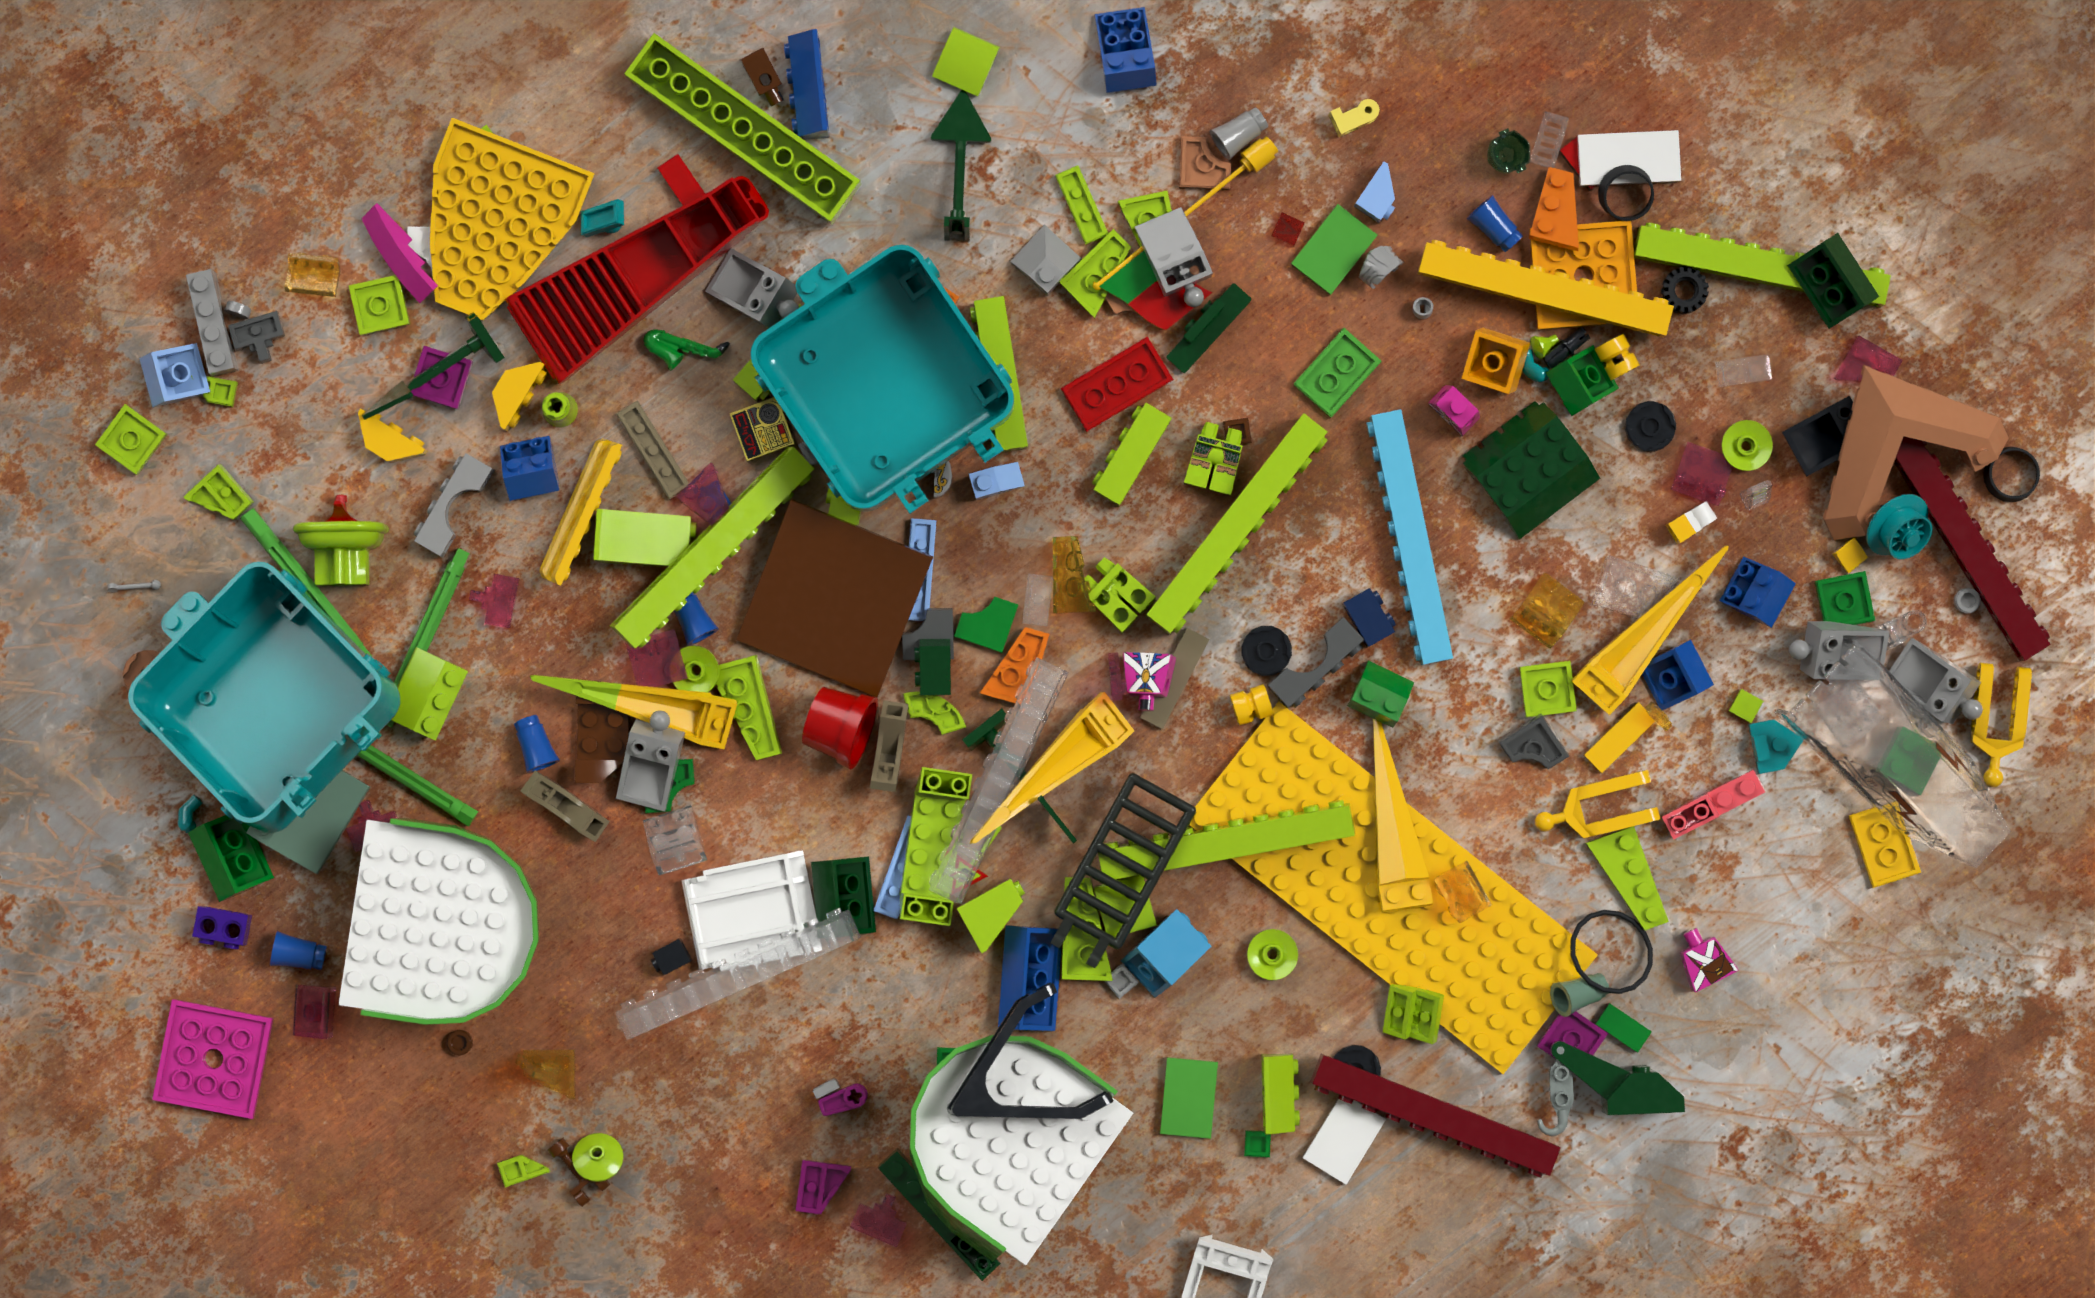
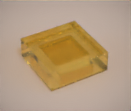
M1651 701L1645 707L1648 715L1665 731L1672 727L1669 716L1654 702Z

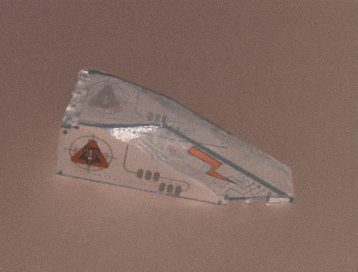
M1844 638L1842 644L1848 650L1841 658L1847 665L1844 667L1837 661L1823 677L1829 684L1826 685L1819 680L1806 694L1812 701L1810 704L1801 699L1790 712L1777 709L1774 713L1877 809L1901 834L1977 868L2005 839L2011 830L1974 760L1869 650L1856 640Z

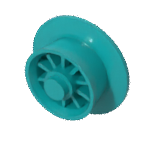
M1914 494L1895 497L1886 504L1881 505V508L1873 516L1867 529L1866 540L1869 548L1878 555H1892L1896 559H1908L1918 554L1927 545L1932 535V523L1928 519L1927 504L1921 497Z

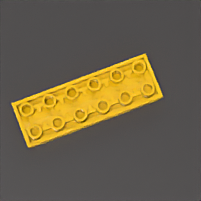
M603 438L594 443L539 571L542 578L561 586L563 581H566L571 571L570 564L573 558L577 557L581 549L580 541L583 535L590 529V518L593 512L600 506V496L603 489L610 483V473L614 464H617L622 454L621 444Z

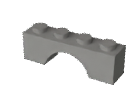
M208 269L187 274L186 278L208 373L212 376H218L239 371L234 348L228 336L223 318L222 296L216 272Z
M466 453L464 457L459 456L452 468L455 470L451 479H445L439 490L442 492L438 501L433 500L427 510L429 514L425 523L420 522L414 532V535L417 536L414 540L415 542L443 558L456 537L448 520L451 504L463 493L470 491L482 492L495 471Z

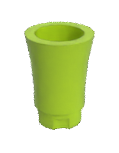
M554 392L547 395L543 400V416L554 427H566L576 419L578 406L571 395L564 392ZM556 404H562V406L560 407V412L557 413L556 411H554V406Z

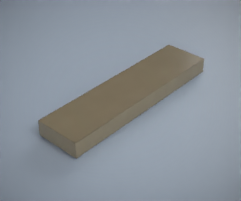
M638 400L616 413L669 500L691 488L685 475Z
M1189 628L1185 630L1173 653V656L1176 657L1168 695L1165 698L1155 697L1154 711H1143L1140 716L1141 719L1160 729L1164 728L1210 639Z

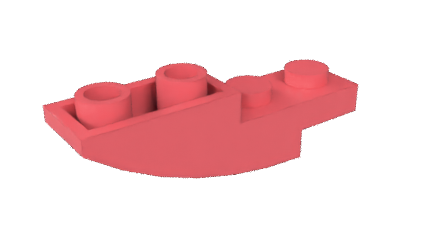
M1753 769L1662 816V819L1674 840L1766 791Z

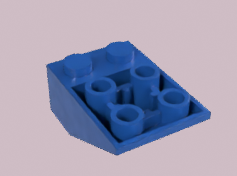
M1145 7L1095 14L1106 93L1157 86Z

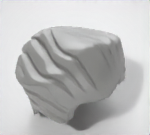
M1379 246L1370 250L1361 268L1359 278L1373 289L1375 288L1373 284L1378 285L1391 271L1395 272L1398 266L1404 263L1395 255V252H1392L1393 249L1390 246Z

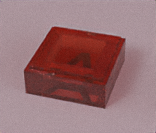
M1281 213L1271 236L1295 246L1305 222Z

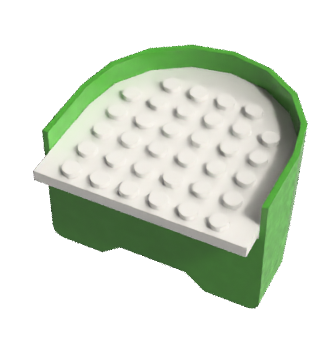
M392 818L390 823L367 820L339 1005L362 1008L361 1015L425 1025L464 1023L498 1007L526 977L539 942L538 901L522 867L490 838L456 825L409 818Z
M993 1035L955 1048L927 1074L911 1109L909 1154L928 1206L952 1233L992 1262L1006 1252L1026 1266L1133 1115V1112L1113 1098L1118 1092L1116 1089L1065 1052L1032 1037L1010 1036L986 1074V1087L989 1095L995 1102L1001 1105L1076 1107L1104 1091L1106 1093L1109 1092L1114 1101L1081 1119L955 1116L948 1113L947 1105L951 1102L993 1037Z

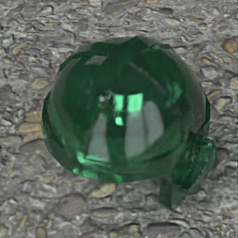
M1507 128L1499 132L1500 136L1493 139L1488 146V164L1496 171L1504 174H1509L1515 170L1517 173L1526 170V165L1530 163V143L1515 130L1510 131Z

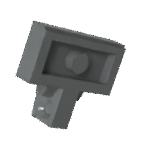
M278 311L228 325L235 350L238 351L249 347L251 352L257 351L259 361L262 364L272 361L268 348L274 346L272 340L285 336Z

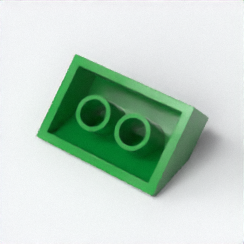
M227 815L204 823L188 832L219 902L239 895L274 878L257 839L246 833L250 826L245 823L240 824L234 818L231 819Z

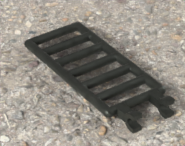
M1135 773L1129 774L1055 908V915L1063 921L1054 935L1051 944L1060 948L1072 926L1095 937L1099 941L1086 964L1093 968H1096L1108 945L1114 949H1120L1193 819L1196 808ZM1134 786H1138L1183 811L1184 814L1178 825H1174L1128 799ZM1125 808L1170 833L1171 837L1165 848L1115 821L1121 809ZM1112 830L1157 855L1159 859L1153 870L1104 844L1103 842L1109 831ZM1097 853L1103 854L1147 879L1141 892H1137L1091 866ZM1085 875L1133 900L1135 903L1128 915L1080 889L1079 886ZM1073 897L1122 923L1116 937L1067 911L1066 909Z

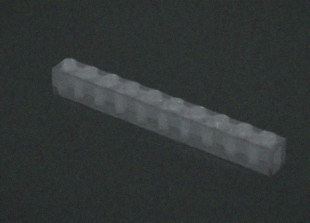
M1036 658L1035 662L1031 661L1026 671L1028 677L1024 685L1021 684L1015 695L1017 701L1014 707H1010L1005 715L1004 721L1006 724L1004 729L997 733L994 739V745L996 746L992 754H988L984 760V772L981 778L978 777L973 784L972 791L974 793L971 800L965 802L961 811L963 817L960 823H956L950 835L952 837L949 847L946 846L940 855V861L942 862L938 870H934L929 879V884H931L930 891L955 903L962 904L996 829L977 843L970 844V840L1016 787L1068 676V671L1040 658Z
M840 908L826 914L828 919L818 922L817 918L803 924L805 929L795 932L794 928L783 932L780 934L782 939L776 942H772L770 938L758 943L759 949L753 952H749L748 948L734 954L735 960L728 963L725 958L711 964L713 969L705 973L703 968L688 974L690 979L681 982L680 978L667 983V989L662 992H658L657 988L643 994L644 1000L637 1003L633 998L620 1004L622 1009L616 1011L615 1014L626 1039L634 1038L861 938L849 909L841 912Z

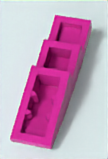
M376 203L361 219L385 262L405 288L421 303L438 285L421 268L425 262L408 245L412 241L411 237Z

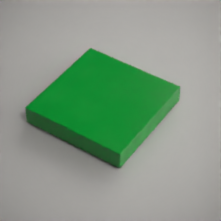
M1866 571L1814 581L1822 621L1851 625L1876 621Z

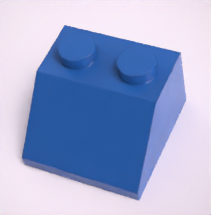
M1691 640L1652 658L1642 673L1661 711L1691 698L1714 685Z

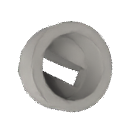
M1420 297L1414 301L1413 313L1418 319H1428L1433 312V303L1428 298ZM1420 305H1424V313H1420Z

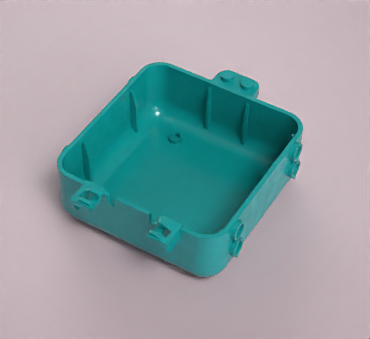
M895 245L887 248L849 275H847L841 264L834 259H826L801 275L796 281V291L804 305L761 333L755 339L751 348V361L758 372L755 379L764 392L770 390L831 480L827 485L835 497L842 496L851 508L863 512L876 510L898 496L909 514H911L929 501L917 482L971 445H973L984 463L1004 451L992 431L1009 419L1014 408V396L1010 386L1012 383L1011 377L1001 363L999 365L995 364L938 280L940 273L929 257L924 259L916 249L907 245ZM990 439L994 447L987 451L982 443ZM912 491L916 499L909 504L904 496Z
M253 562L243 567L210 602L197 592H188L169 609L161 620V627L172 641L134 679L129 689L128 699L131 709L141 719L138 722L140 726L148 733L152 732L218 799L223 805L220 809L229 818H234L240 824L245 823L264 833H276L288 827L297 816L303 818L306 815L305 812L317 801L315 798L361 750L365 751L376 739L382 736L380 731L398 712L400 693L395 683L388 677L391 674L390 671L377 659H374L368 653L365 654L305 593L308 588L294 575L292 576L285 569L279 571L268 563Z

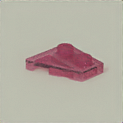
M1858 335L1833 379L1861 382L1863 364L1882 373L1894 376L1903 360Z
M1118 652L1108 653L1112 702L1122 701V696L1127 695L1126 679L1121 680Z

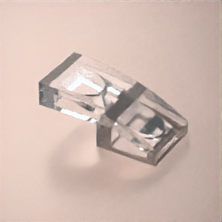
M1769 355L1715 362L1718 387L1773 380Z

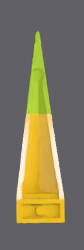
M539 675L530 676L534 682L590 700L647 723H650V717L655 711H664L670 717L668 728L685 732L684 738L699 745L725 749L737 707L736 700L714 696L707 692Z

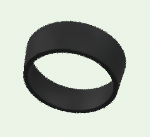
M1621 165L1615 167L1600 182L1598 189L1599 202L1604 211L1614 218L1624 221L1636 220L1644 216L1653 204L1654 189L1652 181L1648 174L1637 166ZM1637 174L1643 177L1651 188V195L1647 205L1642 211L1633 216L1620 217L1615 215L1607 204L1606 195L1608 187L1613 180L1621 175Z
M2004 447L2001 454L2013 450L2021 451L2033 461L2036 469V481L2033 488L2027 493L2020 496L2004 494L1995 486L1992 479L1994 462L1984 467V483L1988 491L2001 501H2021L2034 491L2039 482L2040 468L2038 462L2032 454L2021 448Z

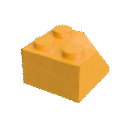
M1484 327L1476 330L1461 379L1507 394L1515 392L1530 342Z

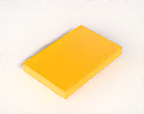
M1897 800L1882 804L1883 806L1879 805L1848 815L1872 888L1921 873L1909 834H1904L1908 831H1902L1907 830V827H1905L1904 818L1896 812H1901L1900 808L1897 807L1899 806Z

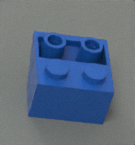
M550 435L500 446L503 480L510 501L560 491Z
M1743 556L1719 601L1752 620L1772 628L1796 583L1783 573Z

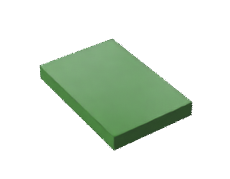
M1337 204L1292 261L1291 265L1331 295L1371 245L1377 234Z
M1343 328L1293 385L1331 418L1382 361L1348 330Z
M1167 1057L1160 1134L1211 1139L1218 1062Z

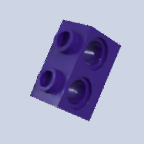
M198 906L192 937H198L199 943L214 945V941L224 942V947L239 949V945H247L252 915ZM207 919H211L215 923V929L212 933H208L204 929V922ZM232 923L240 927V934L236 938L229 934V926Z

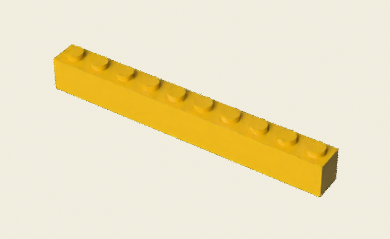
M1432 240L1431 243L1426 242L1418 275L1662 338L1667 335L1674 306L1668 305L1669 301L1658 297H1654L1653 300L1643 298L1644 294L1635 291H1629L1628 294L1619 292L1618 287L1607 284L1604 285V288L1594 286L1595 282L1589 279L1571 280L1569 279L1570 275L1566 273L1555 272L1554 275L1544 273L1545 268L1531 265L1530 269L1521 267V262L1506 259L1505 262L1495 260V255L1482 252L1481 256L1471 254V249L1457 246L1456 250L1447 248V243L1438 240Z

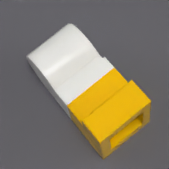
M1707 501L1665 526L1675 542L1679 544L1716 520L1717 517Z

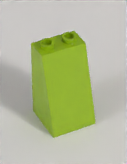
M597 509L593 560L599 563L668 567L691 544V537L696 538L697 523L693 522L691 516Z

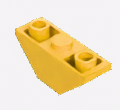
M537 362L505 370L492 391L500 427L507 432L510 427L514 429L521 419L519 412L523 406L528 407L534 397L532 393L536 384L541 385L546 378L545 364Z
M360 408L358 416L365 448L389 463L426 455L428 450L423 448L425 444L423 441L413 435L410 439L401 434L404 429L391 421L386 425L380 421L382 417L380 414L364 420L362 414L366 411Z

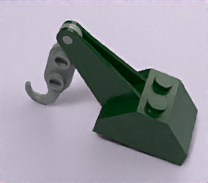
M1555 1041L1550 1047V1052L1555 1057V1063L1549 1070L1550 1101L1558 1116V1124L1555 1128L1551 1129L1544 1126L1542 1119H1538V1127L1546 1135H1559L1567 1127L1568 1114L1574 1101L1573 1073L1601 1096L1602 1112L1606 1115L1685 1112L1684 1096L1658 1072L1652 1070L1651 1066L1632 1065V1070H1624L1563 1041Z

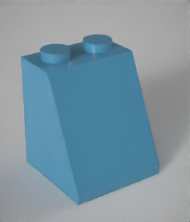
M1176 909L1136 945L1121 962L1156 998L1172 986L1212 946L1208 943L1207 937L1191 925L1190 919Z

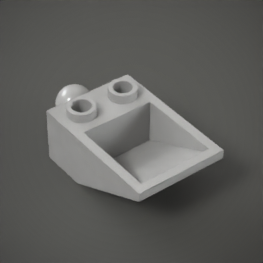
M1180 207L1135 226L1136 233L1164 297L1185 289V303L1190 307L1199 306L1204 300V294L1194 284L1211 278L1213 272L1182 208ZM1191 267H1197L1199 269V273L1197 275H1192L1190 273ZM1167 277H1174L1176 283L1169 285L1166 281Z
M732 248L705 290L711 296L768 329L799 308L797 303L793 301L797 294L795 284Z
M1808 621L1805 640L1793 641L1789 646V653L1792 658L1801 660L1800 670L1813 679L1882 680L1883 672L1870 662L1871 660L1860 650L1864 651V653L1866 652L1871 658H1875L1878 663H1881V667L1884 668L1890 631L1831 621Z
M1912 637L1889 670V673L1883 679L1900 692L1902 690L1899 686H1903L1904 695L1911 697L1914 702L1944 723L1954 724L1961 712L1970 720L1979 718L1983 712L1981 703L1971 699L1981 682L1961 667Z
M661 710L655 711L650 717V723L635 720L629 732L616 799L661 811L666 810L685 736L683 731L668 728L670 717L666 712Z

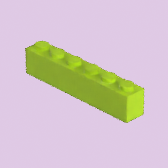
M1004 296L975 300V307L970 308L972 323L977 322L979 332L975 334L995 364L999 365L1001 363L1012 379L1010 384L1014 396L1012 414L1004 424L996 428L995 432L992 433L1004 449L1002 452L1028 448Z

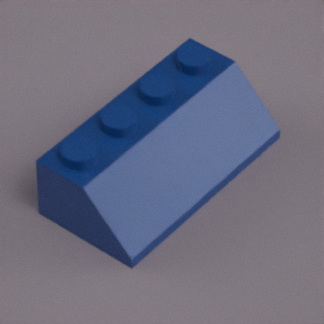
M812 29L788 36V43L784 44L785 59H790L791 68L786 70L788 84H793L794 91L793 94H789L790 108L796 111V119H792L793 132L798 134L803 140L828 138L830 136L817 29Z
M1005 926L998 1027L1017 999L1051 982L1054 984L1057 993L1029 1007L1015 1029L1055 1031L1062 946L1058 948L1051 944V941L1058 929Z

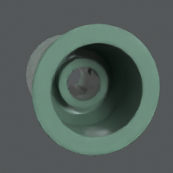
M1601 973L1587 975L1592 981L1609 988L1605 976ZM1582 977L1554 983L1550 989L1552 1004L1563 1017H1568L1577 1010L1598 1002L1609 994L1587 984Z

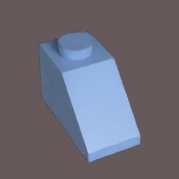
M1386 162L1382 163L1354 205L1355 208L1380 223L1382 218L1388 220L1395 209L1392 206L1395 197L1389 166Z
M1018 462L995 466L969 474L976 500L1025 487Z

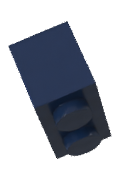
M1370 588L1342 603L1356 630L1364 639L1363 642L1367 648L1395 632L1393 627L1396 626L1390 613L1385 614L1380 605L1383 604V600L1376 590L1372 592Z

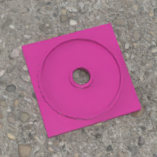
M172 999L152 1100L254 1119L274 1018ZM211 1049H217L223 1055V1063L218 1068H212L206 1063L205 1056Z

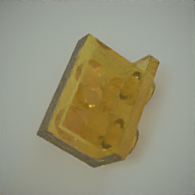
M303 252L288 253V270L284 285L285 292L336 297L341 272L338 258L329 255H308Z
M1468 861L1451 868L1435 878L1438 893L1445 898L1449 905L1448 909L1451 916L1457 919L1458 923L1464 922L1492 905Z

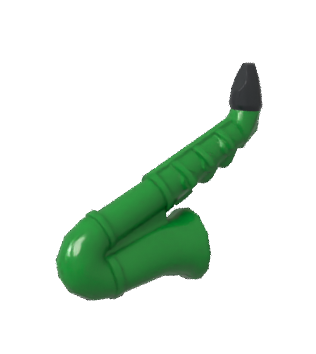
M658 329L648 331L643 338L644 346L648 351L664 360L670 371L685 356L677 352L678 349H682L684 353H689L690 351L694 355H700L701 357L718 358L730 345V342H725L716 348H712Z

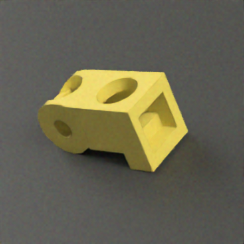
M1365 99L1360 102L1358 107L1342 113L1340 107L1330 111L1329 117L1338 137H1342L1375 121L1380 109L1377 102L1372 99Z

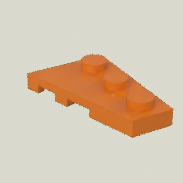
M1552 167L1548 168L1529 239L1574 251L1579 250L1573 173Z
M1025 627L980 694L1029 707L1050 634Z

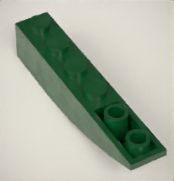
M896 1148L879 1164L878 1169L981 1281L1001 1264L998 1259L992 1262L960 1239L938 1218L926 1202L913 1164L899 1148Z

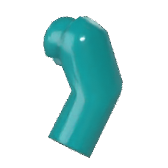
M1529 349L1523 366V373L1535 382L1548 380L1549 377L1546 374L1549 371L1548 368L1534 363L1533 351Z
M195 794L178 811V827L186 833L196 828L195 822L192 821L193 812L203 804Z

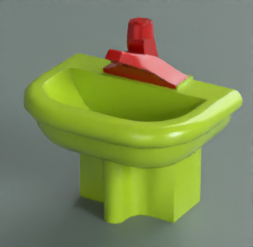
M347 495L335 496L333 514L328 520L324 522L296 523L293 526V531L298 534L301 544L308 549L314 550L315 585L317 586L369 585V551L379 547L383 541L384 534L389 531L388 525L381 522L355 520L347 512Z

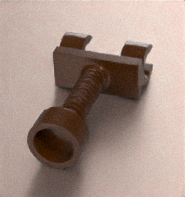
M563 1137L547 1151L553 1158H561L575 1178L579 1180V1184L571 1189L570 1193L579 1205L583 1207L590 1199L581 1188L590 1181L582 1178L576 1172L572 1157L567 1150L570 1145ZM608 1180L595 1182L601 1191L610 1186Z

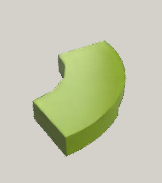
M917 691L903 694L905 703L909 704L908 712L910 718L922 717L931 720L938 726L942 735L966 728L965 722L957 709L942 697L937 695H920V692Z

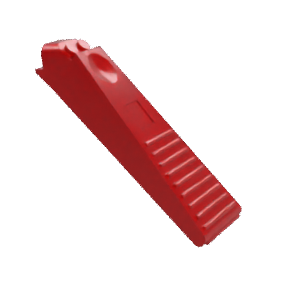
M744 176L731 177L705 195L504 299L508 304L507 309L541 362L545 364V368L552 379H556L559 385H561L745 238L744 236L752 232L768 217L769 209L748 178Z

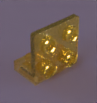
M1543 573L1526 599L1510 617V620L1551 649L1563 636L1584 605V601L1550 575Z

